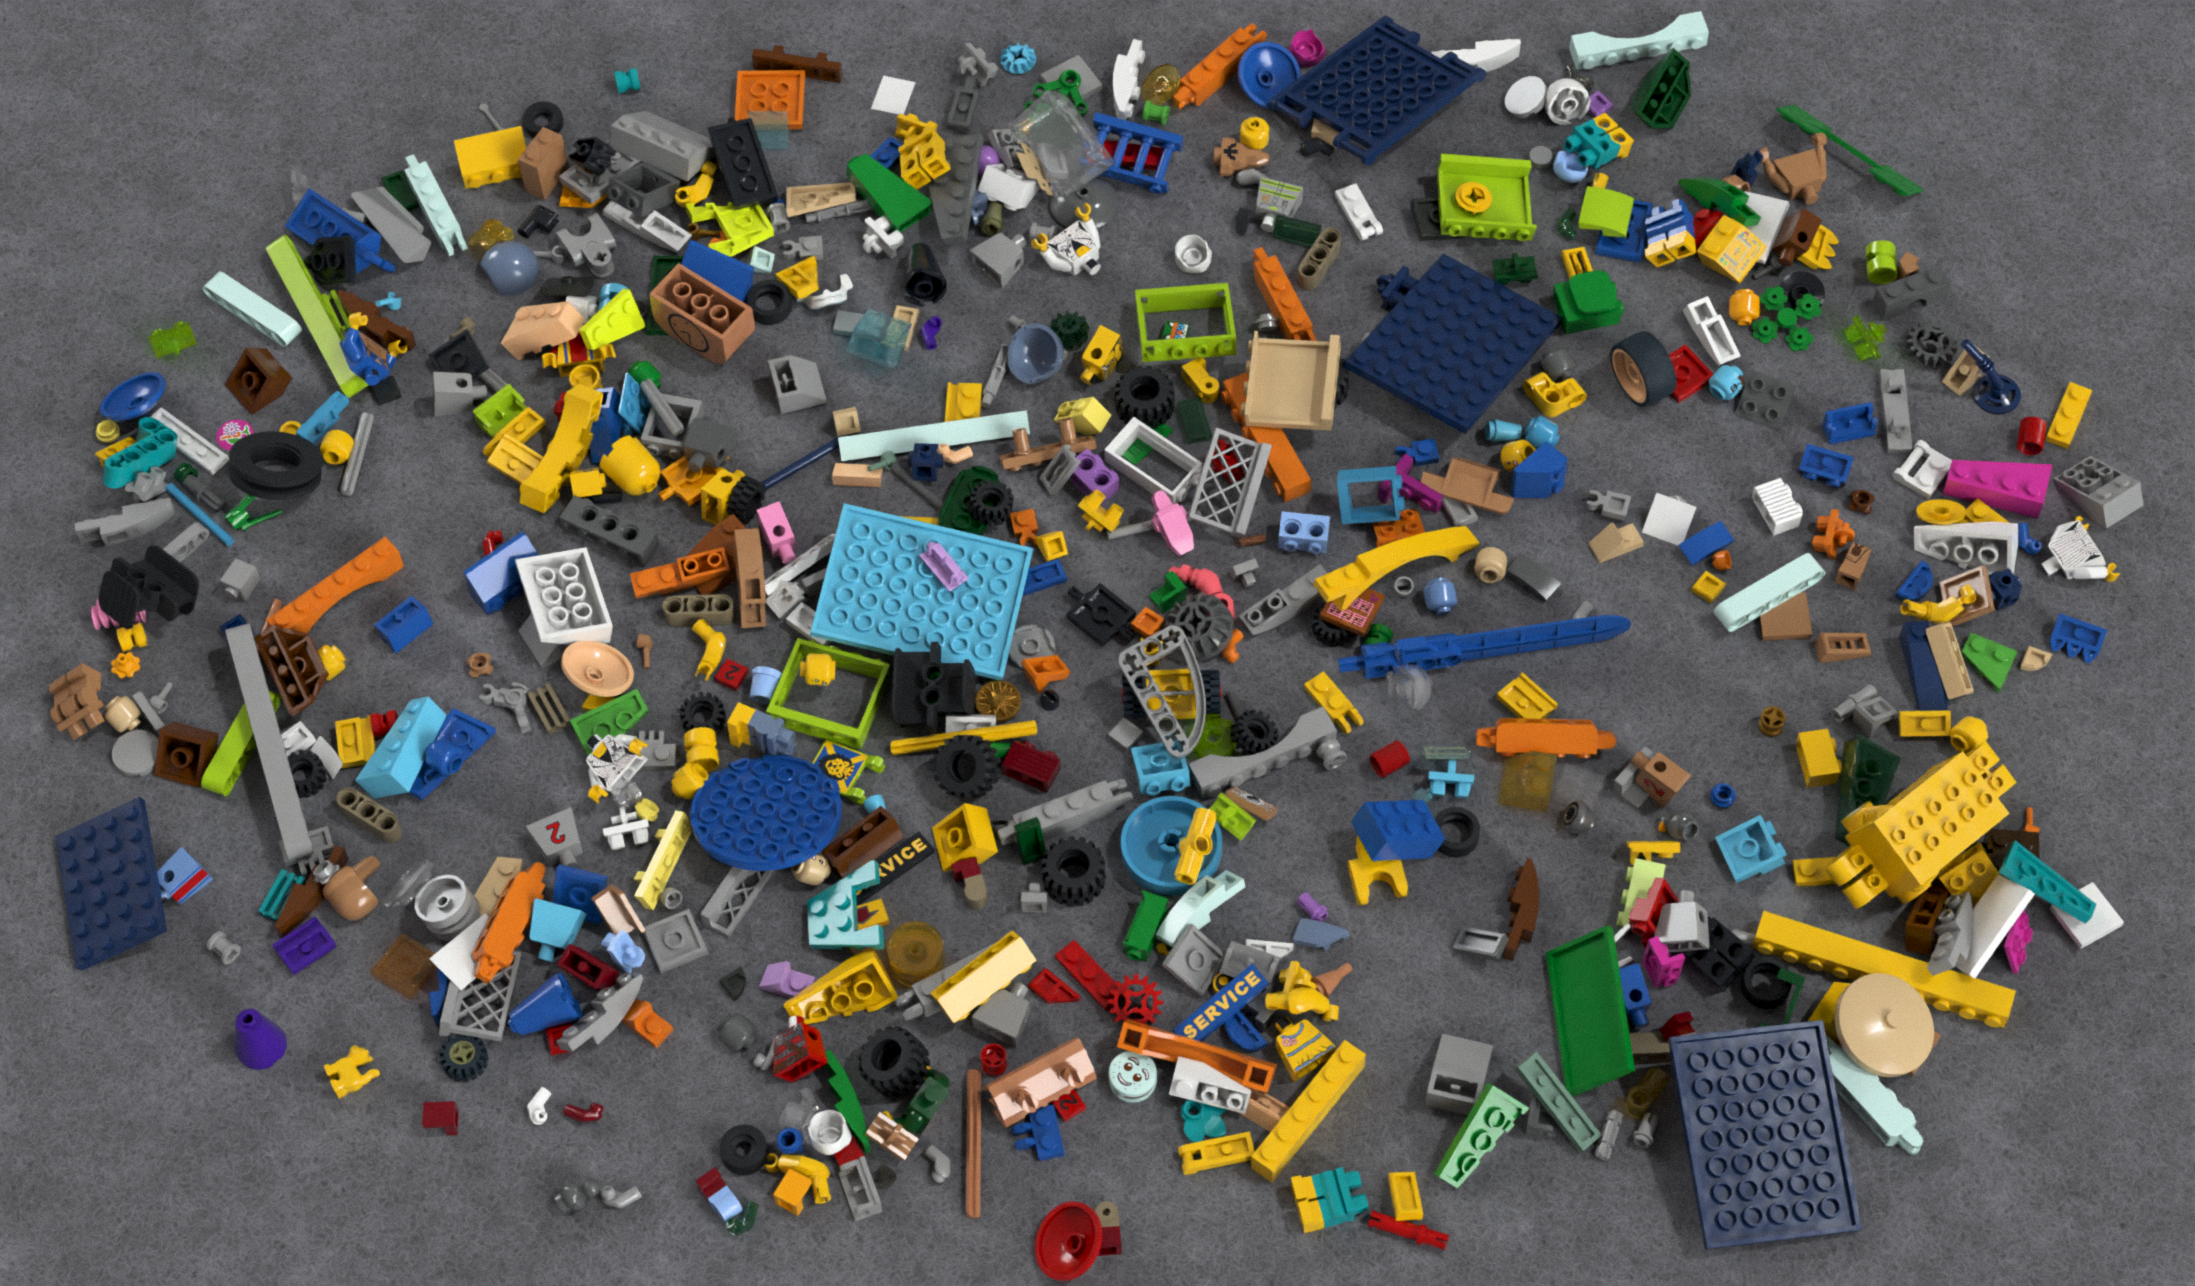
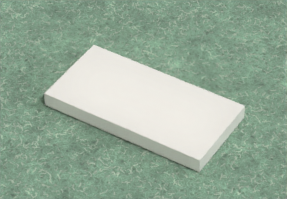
M1997 875L1973 909V933L1967 960L1955 964L1954 968L1975 979L2030 902L2034 893L2007 878Z

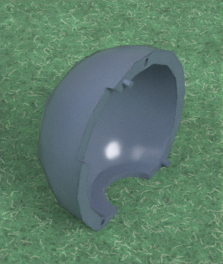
M504 241L493 245L485 252L480 262V269L489 277L499 295H516L525 292L534 285L533 283L538 275L539 262L528 246L517 241Z
M1040 323L1028 324L1018 329L1011 337L1007 363L1010 371L1018 380L1027 384H1036L1054 375L1062 366L1064 347L1060 337L1051 328Z

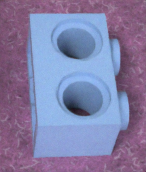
M1282 511L1278 548L1290 552L1301 550L1312 554L1326 553L1330 516Z

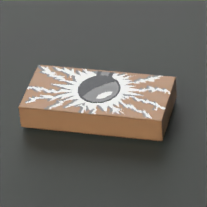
M1238 787L1227 790L1225 794L1242 809L1266 821L1275 817L1279 809Z

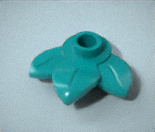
M1192 1100L1185 1101L1181 1107V1117L1185 1121L1184 1133L1189 1141L1195 1143L1203 1141L1205 1136L1209 1138L1225 1136L1226 1127L1220 1115L1226 1109ZM1196 1109L1199 1113L1193 1116L1189 1114V1111Z

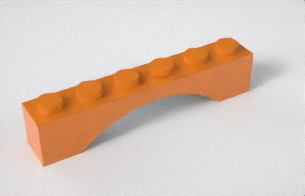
M386 537L382 538L266 619L269 628L277 625L308 634L318 619L343 597L363 586L384 581L403 568L404 564L400 552Z
M1129 1019L1123 1023L1117 1047L1175 1063H1177L1178 1056L1203 1062L1243 1086L1266 1093L1271 1088L1277 1064Z

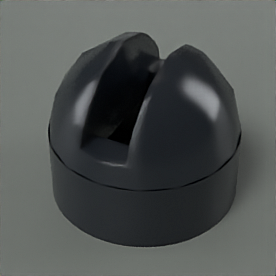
M1050 689L1045 690L1041 694V707L1046 711H1053L1058 708L1060 700L1056 691Z

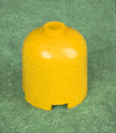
M630 435L620 438L611 445L613 450L609 455L606 456L604 454L602 456L600 469L627 494L639 496L644 493H650L656 488L661 474L660 464L636 437L632 438Z

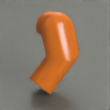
M1237 628L1233 630L1229 644L1221 652L1222 657L1226 658L1229 663H1233L1239 658L1238 652L1235 651V645L1244 637Z

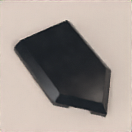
M351 236L317 238L313 244L314 249L310 256L305 258L304 264L307 269L313 271L315 274L314 278L318 284L354 282L356 279L354 239Z

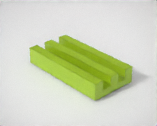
M335 290L330 291V295L322 294L341 332L351 328L349 319ZM329 300H334L345 323L344 326H341Z

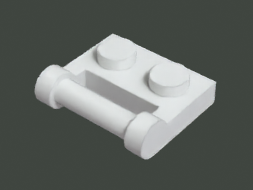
M1918 440L1913 447V452L1904 464L1894 471L1892 476L1896 481L1929 499L1947 476L1952 460L1930 448L1925 441ZM1921 456L1926 457L1927 460L1915 476H1909V471Z

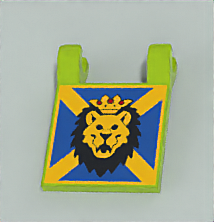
M828 739L825 740L812 764L821 768L828 778H832L841 796L859 805H863L867 798L864 796V790L854 788V785L865 766L877 773H882L885 768L884 760L881 757L864 754Z

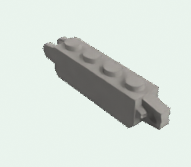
M1118 779L1108 784L1104 780L1012 815L1013 820L1007 823L1008 826L998 830L999 840L1002 845L1012 842L1017 844L1013 826L1035 817L1040 822L1043 840H1049L1112 816L1116 813L1117 807L1130 803L1133 800L1132 793L1124 792L1123 794L1113 796L1114 793L1127 787L1125 779Z
M992 945L911 985L912 990L895 1000L898 1007H903L914 1001L917 1002V1004L904 1011L902 1015L905 1020L908 1021L921 1014L929 1017L941 1011V1008L930 992Z

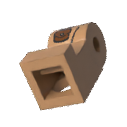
M1853 542L1844 562L1838 570L1835 583L1856 591L1866 569L1865 566L1872 549ZM1843 575L1852 578L1855 581H1847L1844 579Z

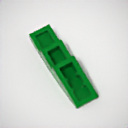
M828 1050L825 1052L827 1064L824 1066L832 1075L828 1079L829 1089L839 1101L834 1105L835 1111L843 1115L851 1130L852 1137H855L859 1146L867 1154L870 1152L868 1137L864 1135L866 1133V1126L859 1101L844 1069L832 1051Z

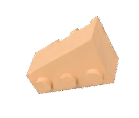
M569 301L524 306L516 312L515 318L501 344L517 360H522L525 357L524 354L531 351L535 354L539 353L543 346L550 344L554 347L576 338L579 329L586 319Z

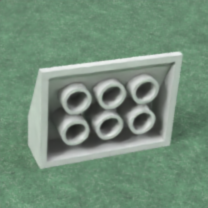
M586 547L515 559L541 642L571 645L578 641L610 643L613 625Z

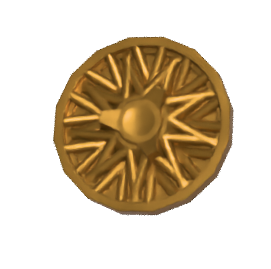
M1001 680L990 681L983 685L975 698L978 713L980 715H996V723L1005 722L1015 717L1022 703L1018 689L1013 684Z

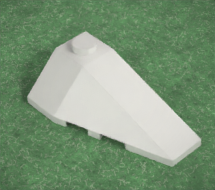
M1978 522L1914 527L1915 551L1939 560L1948 559L1959 563L1958 567L1966 569V567L1974 569L1984 565L1987 568L1988 576L1995 571L2001 572L2007 568L2014 574L2018 549L2017 523Z

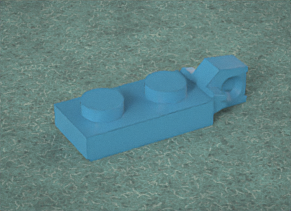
M339 391L332 394L300 426L296 432L297 436L307 439L315 445L340 418L339 413L350 403L348 397Z

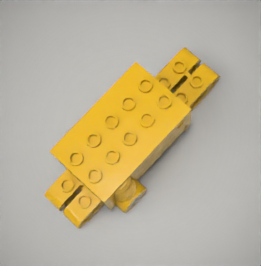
M1987 741L1966 754L1962 751L1934 765L1887 805L1873 806L1871 801H1868L1841 821L1849 832L1845 839L1851 846L1829 862L1825 869L1838 887L1862 872L1860 876H1857L1855 880L1847 884L1842 890L1855 909L1864 906L1883 890L1891 898L1896 896L1902 905L1910 902L1932 885L1931 882L1939 874L1940 869L2010 814L1998 798L2017 782L2004 764H2000L1989 771L2000 759Z

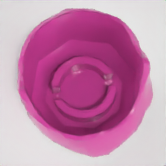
M1313 29L1298 31L1293 36L1289 52L1295 57L1299 66L1313 67L1326 55L1325 47L1314 34Z

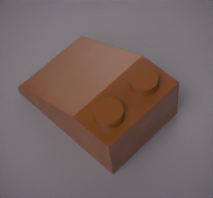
M734 514L714 526L687 555L721 547L725 549L730 571L694 586L701 595H714L737 579L734 529H746V527Z

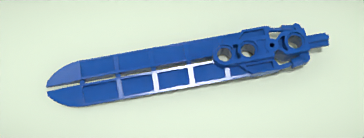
M1601 615L1459 636L1453 633L1400 639L1393 645L1387 642L1362 645L1360 656L1338 658V669L1340 673L1363 670L1365 679L1390 676L1394 672L1395 674L1446 668L1456 666L1466 660L1599 642L1616 637L1629 630L1631 622L1630 619L1621 616Z

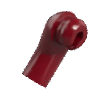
M591 1103L590 1109L585 1110L567 1104L563 1114L565 1117L579 1122L598 1121L603 1116L601 1113L604 1107L597 1103Z

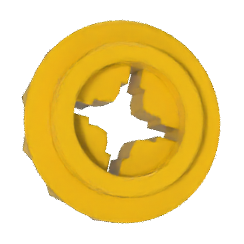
M1467 182L1458 187L1455 200L1458 202V207H1463L1465 212L1471 211L1475 215L1477 212L1483 214L1486 209L1490 208L1492 196L1490 191L1482 184ZM1471 193L1473 194L1474 199L1477 200L1476 203H1473L1472 199H1469Z

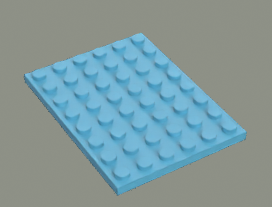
M844 503L810 636L895 656L896 648H900L902 652H930L931 642H939L941 646V663H964L965 659H969L974 667L975 675L1002 681L1033 548ZM932 541L935 544L939 542L969 578L950 592L919 557L920 554L928 550L926 546Z

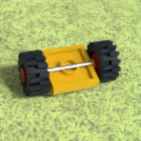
M1149 670L1175 718L1196 719V699L1189 670ZM1200 670L1205 690L1206 715L1221 714L1219 670ZM1122 673L1124 718L1144 717V710ZM1142 676L1136 678L1134 683L1137 688L1143 689ZM1146 678L1147 687L1149 685V680ZM1153 697L1147 701V707L1151 710H1158L1161 706V701L1158 698Z

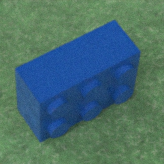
M1424 800L1364 802L1350 821L1372 861L1431 858L1445 840Z

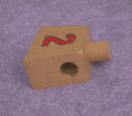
M1639 750L1630 760L1641 771L1635 778V782L1662 808L1669 803L1691 777L1688 772L1659 752L1650 760Z

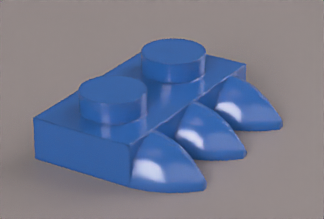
M2059 613L2050 639L2053 652H2056L2067 642V652L2070 658L2077 655L2084 648L2083 657L2085 662L2089 663L2098 656L2107 629Z

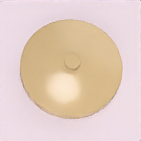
M1869 974L1849 984L1838 998L1834 1015L1838 1039L1847 1055L1862 1069L1882 1077H1898L1913 1071L1926 1060L1934 1041L1933 1019L1924 999L1907 982L1889 974Z

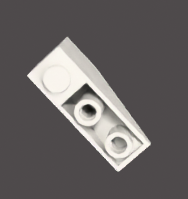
M1178 1056L1169 1095L1242 1114L1246 1113L1251 1090L1203 1062Z

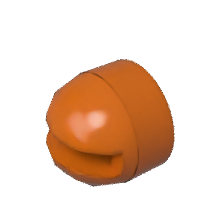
M1728 550L1719 551L1712 556V565L1715 569H1731L1732 561Z

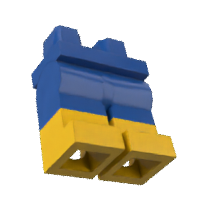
M1682 199L1672 201L1670 210L1659 206L1653 208L1651 217L1645 219L1648 226L1646 230L1648 248L1645 249V257L1655 267H1660L1674 262L1675 258L1679 260L1695 254L1694 216L1688 211L1686 203ZM1683 245L1687 248L1684 251H1680V247ZM1663 253L1667 257L1660 259V254Z

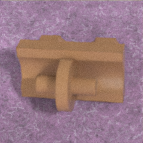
M881 1112L878 1113L864 1134L901 1161L907 1158L918 1141V1138L907 1132L903 1125L895 1123Z

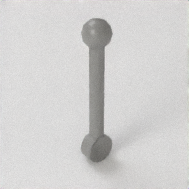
M481 104L479 106L480 112L486 114L498 131L504 130L488 111V105Z

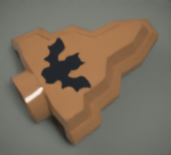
M1223 137L1221 147L1214 148V166H1220V177L1232 176L1234 173L1246 170L1248 167L1258 168L1269 164V154L1259 149H1249L1245 144L1238 143L1233 138Z

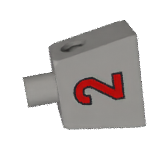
M571 807L526 826L531 841L549 866L561 863V865L577 867L578 864L575 856L582 854L583 851Z

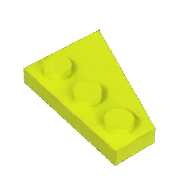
M623 288L579 329L586 348L595 350L645 328L646 325L631 291Z

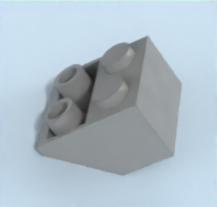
M792 355L768 360L770 376L781 414L827 403L815 362Z

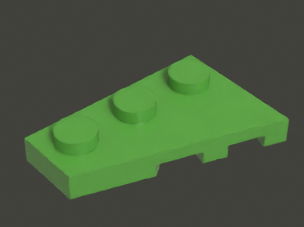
M635 689L571 719L570 724L588 757L593 752L587 745V741L591 736L598 734L604 739L608 734L614 737L619 734L625 735L648 714V708L638 689Z

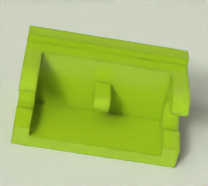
M507 384L472 411L475 422L493 439L501 429L527 408L523 403L525 400L510 384Z

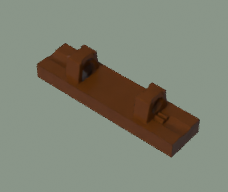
M775 45L773 51L753 50L752 60L754 69L805 70L806 78L841 83L843 77L841 63L828 61L827 53L818 52L815 59L785 54L783 51L784 46Z

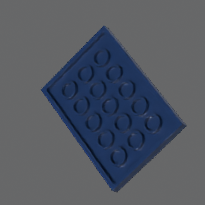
M137 797L55 836L74 961L77 969L85 970L167 932L144 799Z

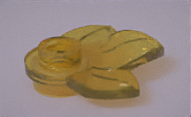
M490 219L470 237L469 245L475 246L480 244L484 250L488 251L498 241H513L514 234L512 229L503 226L500 220Z

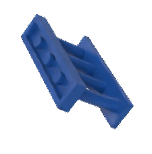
M1095 112L1093 124L1098 134L1089 160L1080 158V169L1087 175L1096 176L1097 174L1148 188L1149 191L1156 194H1161V192L1168 193V181L1163 179L1172 152H1182L1184 145L1183 136ZM1110 133L1120 137L1111 166L1098 163L1106 136ZM1134 139L1142 144L1131 172L1120 169V165L1128 141ZM1156 145L1162 147L1163 152L1155 177L1153 178L1141 173L1150 147Z

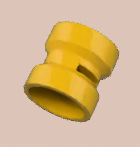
M141 622L133 624L128 629L125 627L117 629L118 640L123 652L131 651L136 646L140 648L148 646Z

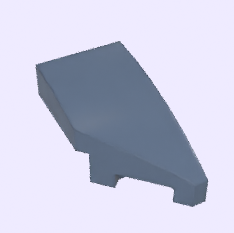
M1301 918L1293 941L1296 945L1315 948L1322 946L1327 951L1331 948L1330 945L1341 938L1345 940L1350 934L1348 930L1328 923Z

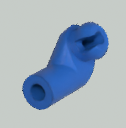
M2018 523V547L2030 555H2036L2041 551L2042 543L2029 536L2028 523Z

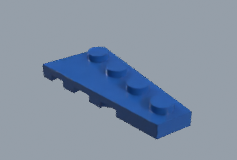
M453 708L444 720L434 742L444 738L459 746L462 750L464 763L496 733L495 727ZM425 758L407 794L423 800L449 775H442L430 768Z

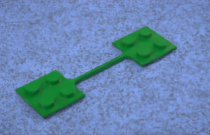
M1797 105L1776 109V111L1782 114L1781 117L1784 120L1799 125V129L1808 135L1824 133L1826 137L1872 166L1873 168L1869 169V172L1874 175V179L1882 184L1887 183L1892 186V190L1896 194L1908 196L1923 192V188L1888 165L1880 166L1874 160L1829 132L1831 130L1830 127Z

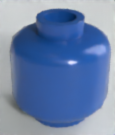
M438 739L427 746L426 763L430 768L442 775L455 773L463 764L462 750L447 739Z

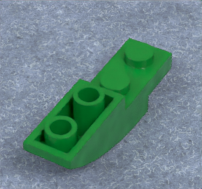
M1707 177L1685 178L1678 181V184L1685 189V192L1694 196L1704 208L1712 209L1719 207L1721 212L1728 214L1745 227L1758 225L1761 216L1746 205L1750 196L1737 187L1722 180Z

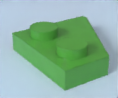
M1970 633L1961 654L1963 659L1972 665L1981 677H1985L1993 685V689L1999 693L2018 651Z

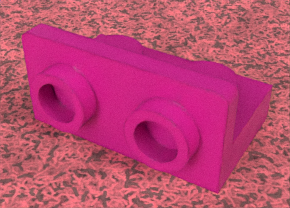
M1658 936L1648 939L1642 963L1655 988L1662 985L1668 987L1675 984L1680 977L1685 961L1683 953L1670 957L1666 944L1661 943Z

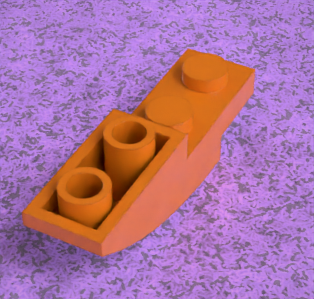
M721 547L677 558V562L630 573L636 599L658 593L662 596L678 592L712 580L727 573L730 569L725 549Z

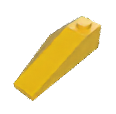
M869 947L841 963L783 1005L790 1017L801 1016L804 1018L805 1024L826 1021L830 1016L843 1014L844 1017L852 1016V1012L866 1009L867 1012L877 1011L895 1001L899 996L874 948Z

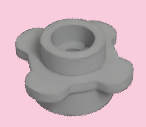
M329 860L323 861L313 872L315 875L314 881L325 884L339 870L340 866L338 864L334 866Z

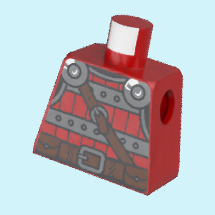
M801 1016L789 1018V1029L775 1038L773 1075L790 1083H794L827 1064L820 1031L805 1024L804 1018Z

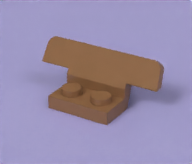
M1457 456L1452 458L1446 477L1424 471L1421 483L1442 494L1445 498L1502 515L1510 511L1515 498L1493 492L1495 482L1499 480L1502 470Z

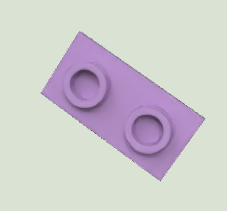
M934 541L930 542L926 546L928 550L919 555L949 592L969 579L939 542L936 544Z

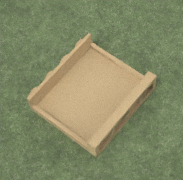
M1254 331V339L1249 340L1248 348L1249 354H1252L1251 361L1247 360L1246 375H1249V381L1244 382L1243 391L1244 396H1247L1246 403L1242 402L1241 417H1245L1246 426L1332 431L1341 351L1340 335H1330V342L1259 338L1258 331Z

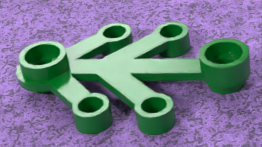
M1066 70L1060 74L1059 80L1034 86L1033 96L1036 99H1043L1047 92L1060 89L1056 96L1037 102H1027L1024 105V115L1032 117L1037 114V111L1050 108L1043 123L1036 125L1033 129L1032 137L1037 144L1049 142L1051 137L1050 129L1059 111L1065 122V132L1069 135L1077 133L1078 122L1074 120L1066 98L1070 93L1075 103L1074 113L1078 117H1083L1087 114L1088 106L1083 102L1078 90L1081 85V77L1076 71ZM1072 80L1074 83L1069 84L1066 81ZM1041 89L1044 92L1039 94L1036 90ZM1031 107L1034 111L1029 112L1027 108ZM1083 107L1085 110L1079 111L1077 108ZM1073 125L1075 128L1069 129L1068 126ZM1042 134L1045 136V138H1039L1037 136Z

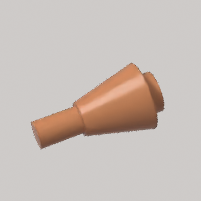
M1345 963L1337 970L1312 977L1311 982L1316 985L1318 992L1328 998L1341 979L1352 972L1353 968L1349 963Z

